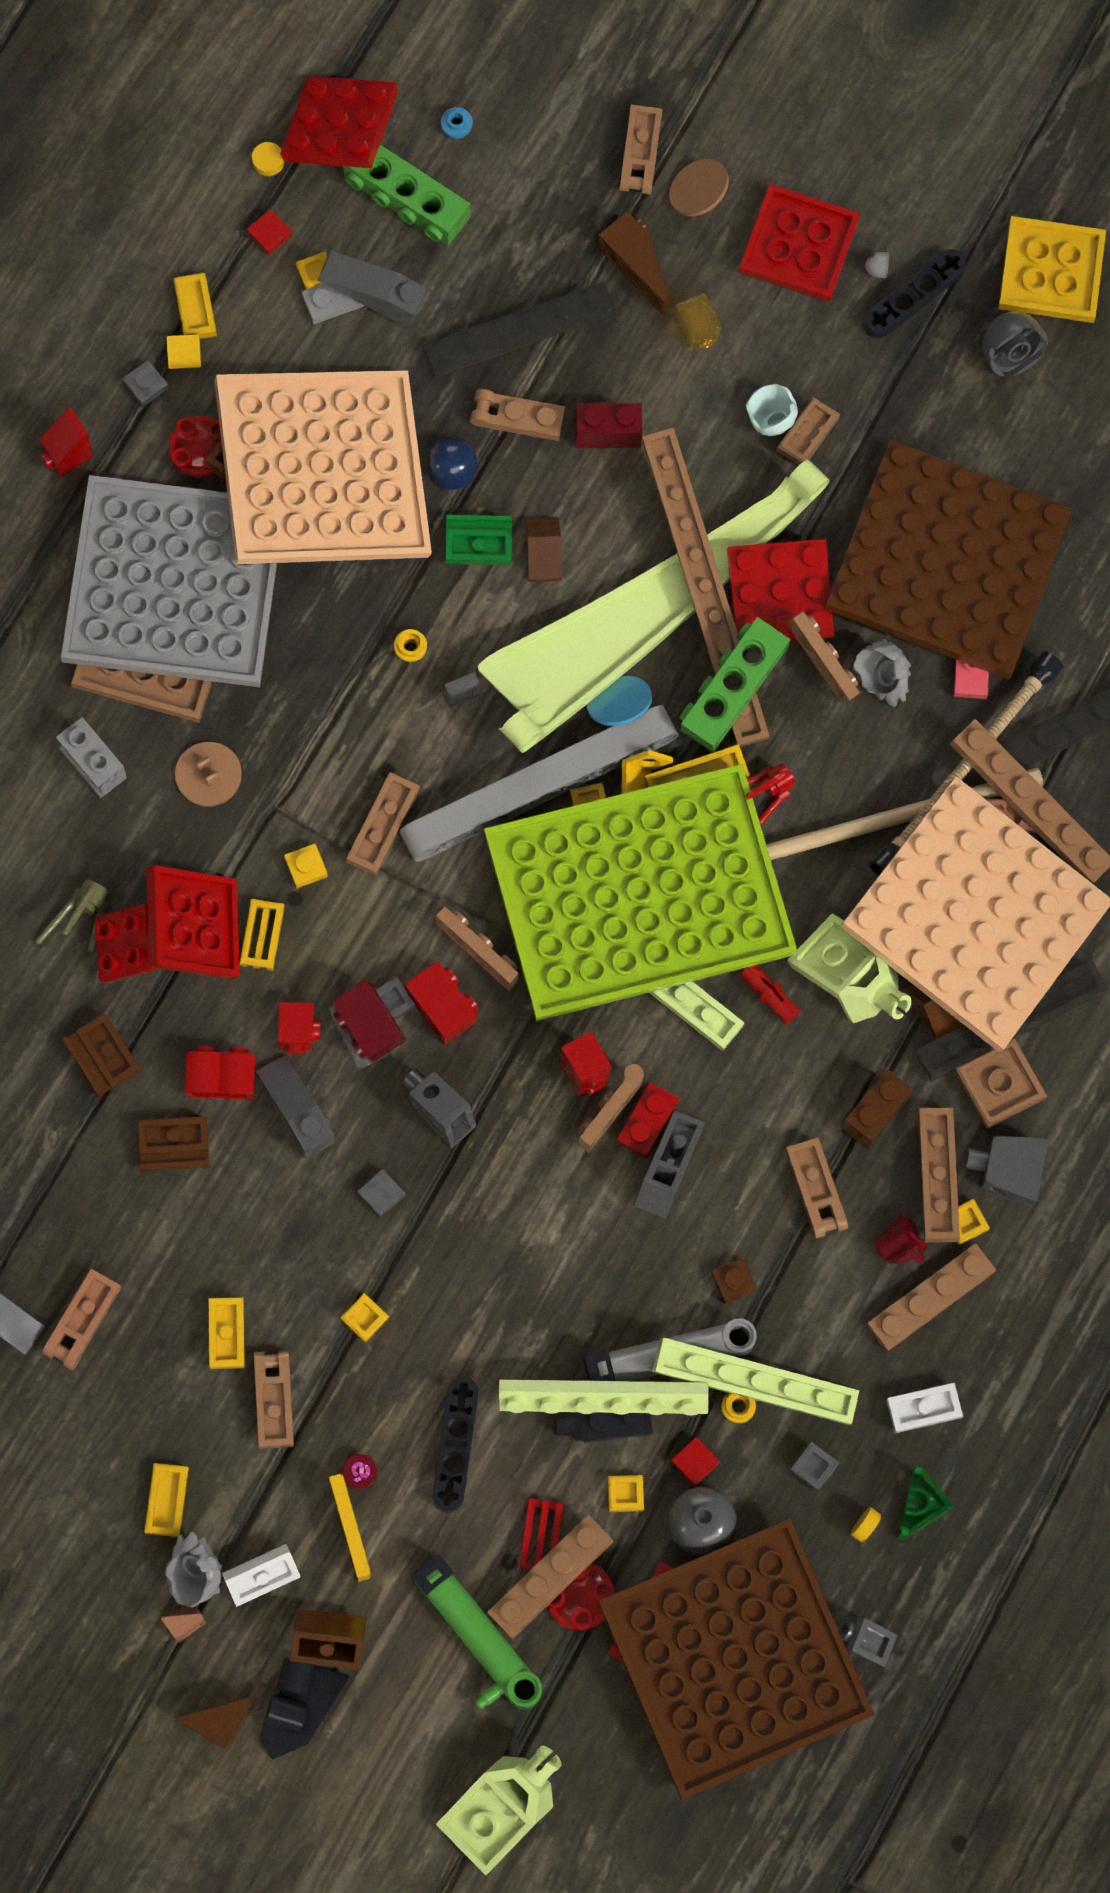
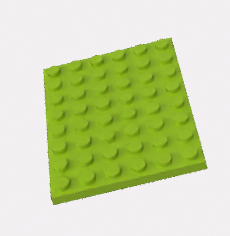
M743 764L484 828V835L536 1021L797 955L798 951L753 798L748 800L745 797L750 792Z

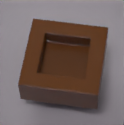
M744 1258L711 1272L724 1304L754 1293L757 1290Z

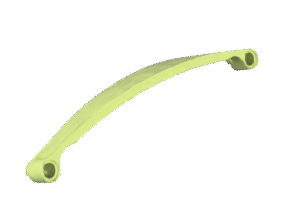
M806 459L789 477L786 476L780 486L770 496L757 502L707 534L723 587L730 581L728 547L769 544L826 488L829 479L810 460ZM676 553L650 570L558 621L496 651L478 665V671L519 711L502 728L499 727V730L522 753L529 750L586 706L695 613L678 554Z

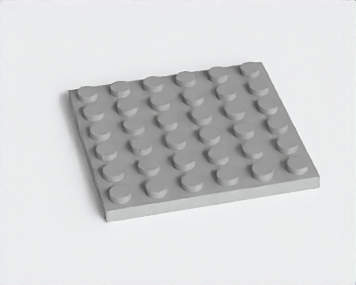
M89 475L61 662L260 687L277 563L236 564L228 493Z

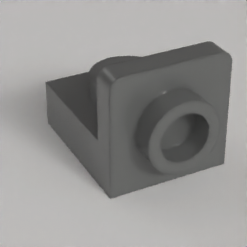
M847 1616L838 1630L847 1652H851L879 1667L886 1666L898 1636L866 1618Z

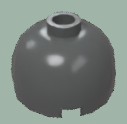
M1013 311L993 319L983 333L981 348L988 365L994 373L1004 376L1002 372L1013 370V375H1017L1028 370L1041 359L1044 354L1041 349L1044 342L1048 345L1049 340L1045 330L1033 317L1023 312Z
M696 1487L686 1490L675 1499L668 1514V1528L672 1541L681 1551L691 1556H704L729 1545L736 1533L737 1515L734 1506L725 1494L714 1488Z

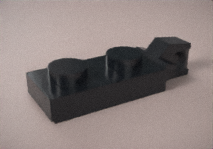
M572 1412V1417L555 1420L556 1435L575 1434V1442L584 1441V1443L653 1435L651 1414L627 1413L620 1415L604 1412H594L591 1414Z

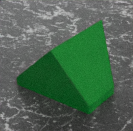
M916 1466L912 1471L898 1539H907L944 1516L954 1506L921 1467Z

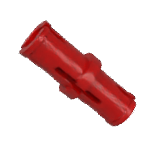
M759 965L747 967L741 973L740 977L760 996L759 1001L763 1005L767 1004L785 1025L798 1016L801 1009L781 990L783 986L779 982L774 983Z

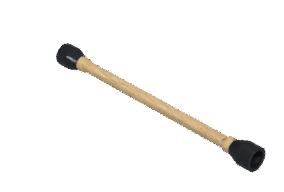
M1044 651L1033 663L1024 686L1009 702V705L1004 708V711L999 714V717L994 720V723L989 726V729H987L995 739H997L1030 697L1037 693L1042 686L1053 681L1061 672L1063 664L1055 655ZM964 758L900 836L895 837L889 845L879 849L871 858L868 865L876 875L879 876L952 780L958 777L962 781L972 769V766Z

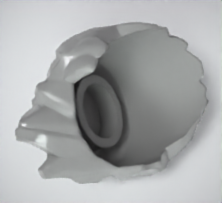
M886 639L874 642L872 645L862 649L856 655L853 663V669L858 675L861 686L867 692L875 694L878 699L882 700L885 698L892 707L897 706L898 699L902 702L906 701L905 694L909 692L908 677L911 676L908 668L911 667V664L906 656L903 655L902 650L891 642H887Z
M191 1532L186 1539L183 1538V1535H178L176 1545L173 1547L172 1559L167 1563L164 1574L169 1583L170 1594L174 1597L177 1604L194 1607L207 1601L214 1594L220 1593L219 1584L222 1577V1565L218 1562V1558L214 1556L210 1545L207 1544L204 1537L198 1540L195 1532Z

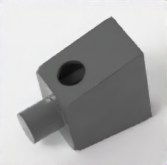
M415 1069L405 1077L403 1084L411 1091L409 1096L415 1111L451 1149L476 1127L470 1104L437 1073L433 1072L425 1077L418 1069Z
M995 1136L990 1141L988 1152L969 1148L965 1168L984 1172L981 1185L983 1190L1023 1206L1033 1208L1038 1200L1049 1139Z

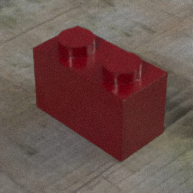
M577 403L575 415L576 448H641L642 403Z
M364 980L332 1001L337 1009L333 1016L343 1030L348 1028L355 1039L351 1040L350 1043L360 1058L366 1056L367 1059L375 1062L407 1041L375 987L369 981Z

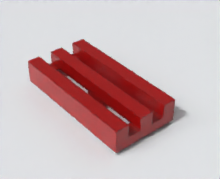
M529 1498L519 1569L531 1570L542 1560L548 1510H555L550 1551L558 1544L563 1503ZM541 1508L535 1561L530 1563L527 1561L534 1509Z

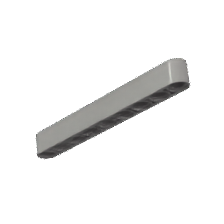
M655 706L648 709L635 721L624 725L612 726L412 821L400 830V834L414 861L426 860L484 832V828L506 822L570 791V789H575L621 767L622 759L647 750H657L675 740L679 734L664 706Z

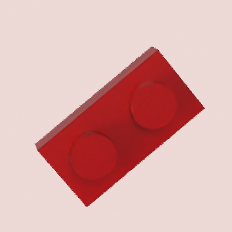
M650 1082L616 1142L647 1158L680 1098Z

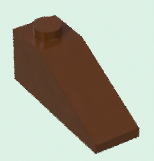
M626 211L599 234L597 248L663 315L668 309L669 296L648 228L640 218L636 217L634 219Z

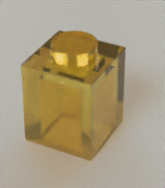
M705 293L675 305L674 320L690 351L698 347L705 349L716 343L720 336L721 324Z

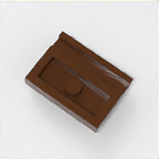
M105 1013L79 1028L69 1037L63 1038L65 1045L98 1097L103 1096L105 1092L116 1088L141 1073L139 1066Z
M207 1116L138 1120L141 1172L210 1168Z

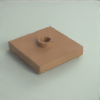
M1015 1038L1011 1039L1000 1053L993 1048L956 1067L954 1070L986 1129L1047 1098L1045 1091Z

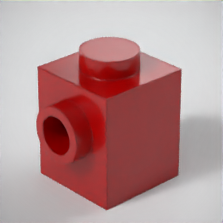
M280 1002L279 1050H286L288 1055H304L306 1051H313L314 1041H320L321 1021L314 1020V1003Z

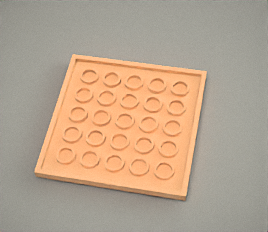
M408 370L216 375L214 383L236 564L429 558L432 551Z
M955 777L840 927L1000 1053L1110 907V897L958 777Z

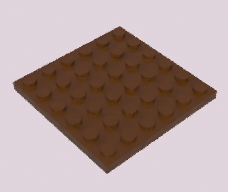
M889 440L825 609L1010 680L1072 508L896 441Z
M791 1519L597 1601L680 1800L874 1715Z

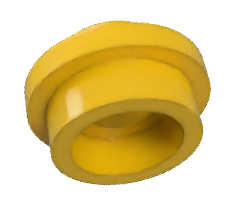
M404 630L397 635L394 641V650L401 660L415 662L425 655L427 641L424 635L417 630ZM412 642L416 644L417 648L414 651H408L404 646Z
M727 1392L721 1403L722 1413L730 1422L745 1423L753 1417L756 1410V1402L754 1399ZM734 1401L743 1402L745 1410L735 1412L732 1408V1403Z

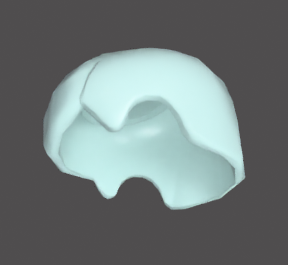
M779 384L765 385L753 392L746 404V409L754 429L766 436L784 433L794 425L798 414L797 405L790 390Z

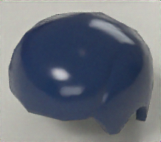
M448 437L440 439L433 444L428 454L429 476L433 482L441 488L456 490L466 487L474 479L477 467L476 453L474 448L465 439Z

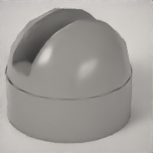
M875 252L869 255L865 264L867 273L876 278H887L889 253Z

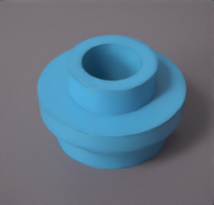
M450 108L441 117V128L450 138L461 139L468 135L472 129V116L463 108ZM453 119H460L462 123L455 125L451 121Z

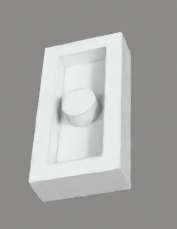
M955 1383L894 1396L886 1400L894 1433L963 1417Z
M286 1544L222 1573L236 1607L300 1578V1574Z

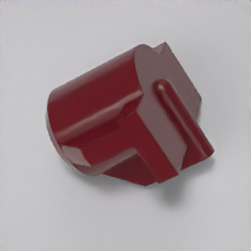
M904 1214L898 1216V1219L889 1224L884 1233L875 1239V1248L879 1256L886 1263L900 1265L905 1261L914 1259L921 1264L925 1261L923 1252L928 1249V1244L919 1237L917 1226Z

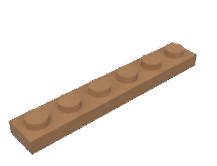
M976 719L950 743L1070 867L1089 882L1094 884L1110 867V855Z

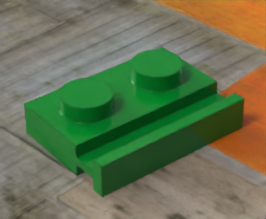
M446 515V564L511 565L512 516Z

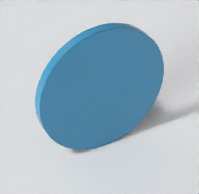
M621 676L586 706L590 717L594 721L608 726L624 725L640 718L649 709L652 702V693L649 685L644 680L634 676Z

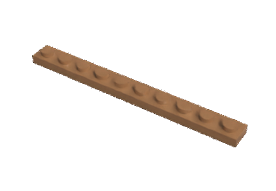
M673 427L643 436L642 442L716 676L721 669L717 664L727 649L734 651L740 641L737 639V629ZM735 676L727 677L723 681L724 686L729 690H737L742 686L740 679ZM757 694L753 696L731 727L736 744H739L740 747L763 741L770 737Z

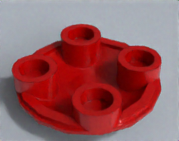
M195 416L191 418L184 417L177 422L176 428L169 440V456L174 466L182 473L195 478L209 477L215 474L206 463V460L221 440L219 420L208 416Z
M591 1563L548 1605L550 1614L560 1625L570 1630L585 1631L598 1626L605 1619L597 1601L615 1594L611 1578L601 1567Z

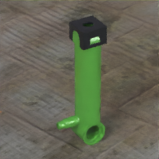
M437 1554L411 1575V1580L426 1599L430 1600L495 1682L481 1693V1696L475 1700V1704L479 1709H483L505 1694L510 1704L515 1708L524 1710L534 1707L540 1700L542 1693V1684L539 1678L532 1673L455 1577L451 1568ZM521 1681L529 1682L534 1688V1695L528 1700L519 1699L514 1693V1687L517 1683Z

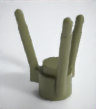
M85 880L80 889L76 888L71 899L37 937L36 943L41 944L74 906H76V909L62 930V934L65 936L68 935L82 912L93 915L96 911V917L104 915L109 907V904L105 901L109 893L107 889L94 881ZM95 923L88 946L89 952H93L96 946Z

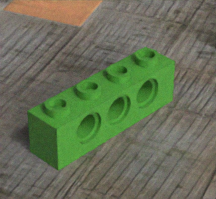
M382 145L379 146L372 168L343 166L344 178L349 186L358 191L362 189L371 195V198L379 206L384 208L388 206L397 212L400 219L409 225L414 223L423 229L424 233L435 242L441 241L449 246L470 218L471 203ZM375 173H383L386 175L382 179H375L372 177V175ZM401 190H409L412 192V194L409 196H401L398 194V192ZM427 207H435L438 209V211L435 213H427L424 211V209Z
M758 617L752 625L747 622L737 635V639L740 641L734 651L726 650L717 664L721 669L714 678L710 675L706 678L698 691L702 694L695 705L690 702L679 717L683 721L681 723V731L712 753H714L789 647L790 639ZM747 650H755L760 654L761 659L756 663H748L743 659L742 655ZM735 676L740 679L742 686L737 690H729L724 686L723 681L727 677ZM710 703H717L722 707L723 712L717 717H711L705 713L704 708Z

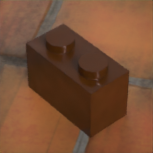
M886 1069L847 1116L841 1129L868 1149L907 1102L913 1089L890 1070Z
M297 1609L290 1661L360 1670L367 1617Z

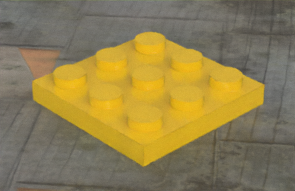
M1011 216L998 309L1094 323L1106 230Z

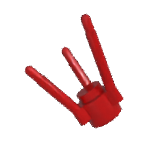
M782 763L773 769L768 767L762 772L747 778L748 785L759 781L761 785L745 795L746 799L749 800L763 791L769 797L776 796L758 817L760 825L767 820L781 802L790 797L788 790L796 784L794 776Z

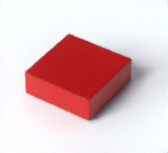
M270 209L247 228V234L269 256L292 236V230Z
M695 1437L671 1460L672 1464L694 1487L720 1464V1461L698 1437Z

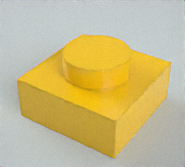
M316 843L284 855L296 889L328 877Z

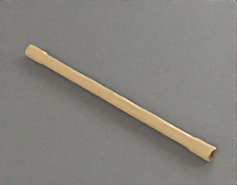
M1038 767L1026 770L1043 786V778ZM988 783L970 787L986 800L1000 797ZM929 799L766 844L770 859H778L913 821V818L918 815V812H920Z

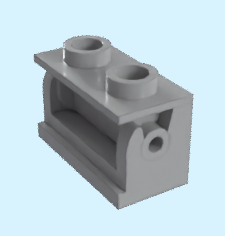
M83 717L56 737L61 744L59 750L100 799L126 779L124 766Z

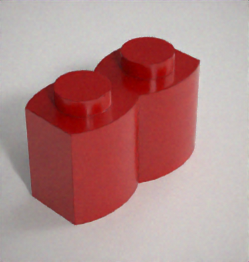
M208 1046L195 1047V1051L187 1052L186 1097L233 1100L254 1099L255 1054H250L249 1049L240 1047L229 1048L228 1053L215 1052V1048Z

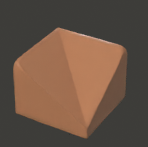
M183 1606L172 1615L161 1617V1620L176 1642H181L205 1625L206 1622L196 1606Z

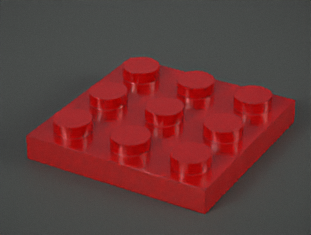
M308 76L280 153L283 161L372 168L399 91L396 83L390 81Z
M769 184L741 261L739 273L830 302L861 213Z
M826 539L730 546L727 548L732 613L738 634L747 622L752 625L758 617L788 637L790 642H797V639L785 622L794 615L804 611L806 616H812L819 625L820 631L818 633L822 639H833L835 637L833 612L825 609L831 593Z
M157 865L148 867L149 967L226 979L240 977L237 879Z

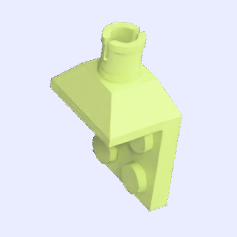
M833 913L797 949V955L791 956L787 960L791 968L836 997L848 1020L852 1023L874 1017L881 1010L887 1012L894 1019H900L904 1015L896 1009L897 1006L906 1013L910 1009L911 997L898 990V975L896 971L842 929L840 926L844 920Z
M540 1746L529 1761L523 1757L503 1756L436 1823L485 1875L553 1808L551 1783L547 1779L562 1764L556 1754L544 1765V1760L553 1752V1750L546 1746Z

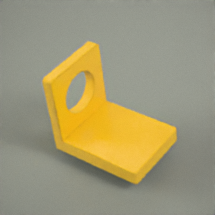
M647 750L622 759V794L647 788L644 776L651 774V770L673 763V757ZM646 759H654V760H657V761H644V760H646Z

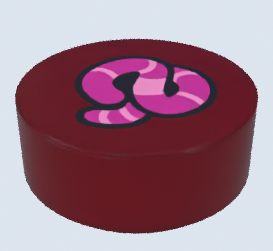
M356 1454L348 1458L342 1470L344 1481L354 1490L370 1488L377 1478V1467L373 1459L363 1454Z

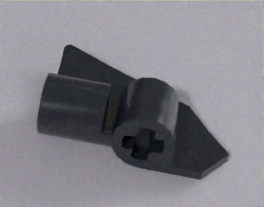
M284 1658L275 1694L271 1696L259 1740L272 1760L309 1744L349 1679L348 1674L314 1667L313 1664L292 1662L290 1658Z

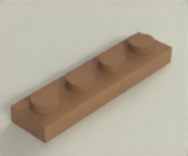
M919 1108L924 1242H959L953 1108Z
M975 1243L869 1321L866 1326L885 1351L888 1352L993 1275L997 1270Z
M588 1514L487 1612L488 1615L513 1640L614 1542L613 1539Z

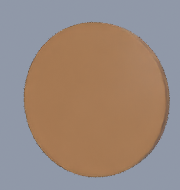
M701 159L687 165L677 174L670 188L669 198L674 209L684 216H698L713 209L722 200L729 184L727 170L720 162L713 159Z
M202 742L191 746L180 756L175 768V780L181 794L188 801L204 807L217 806L231 799L237 792L242 779L241 765L237 756L228 747L216 742Z

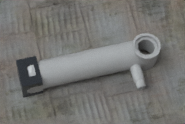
M739 1318L733 1319L726 1324L668 1337L667 1339L742 1358L753 1349L757 1335L753 1324L748 1320ZM736 1330L742 1331L746 1334L748 1342L743 1346H736L730 1341L729 1334ZM660 1340L610 1352L604 1350L584 1355L583 1362L588 1381L633 1382L661 1375L652 1372Z

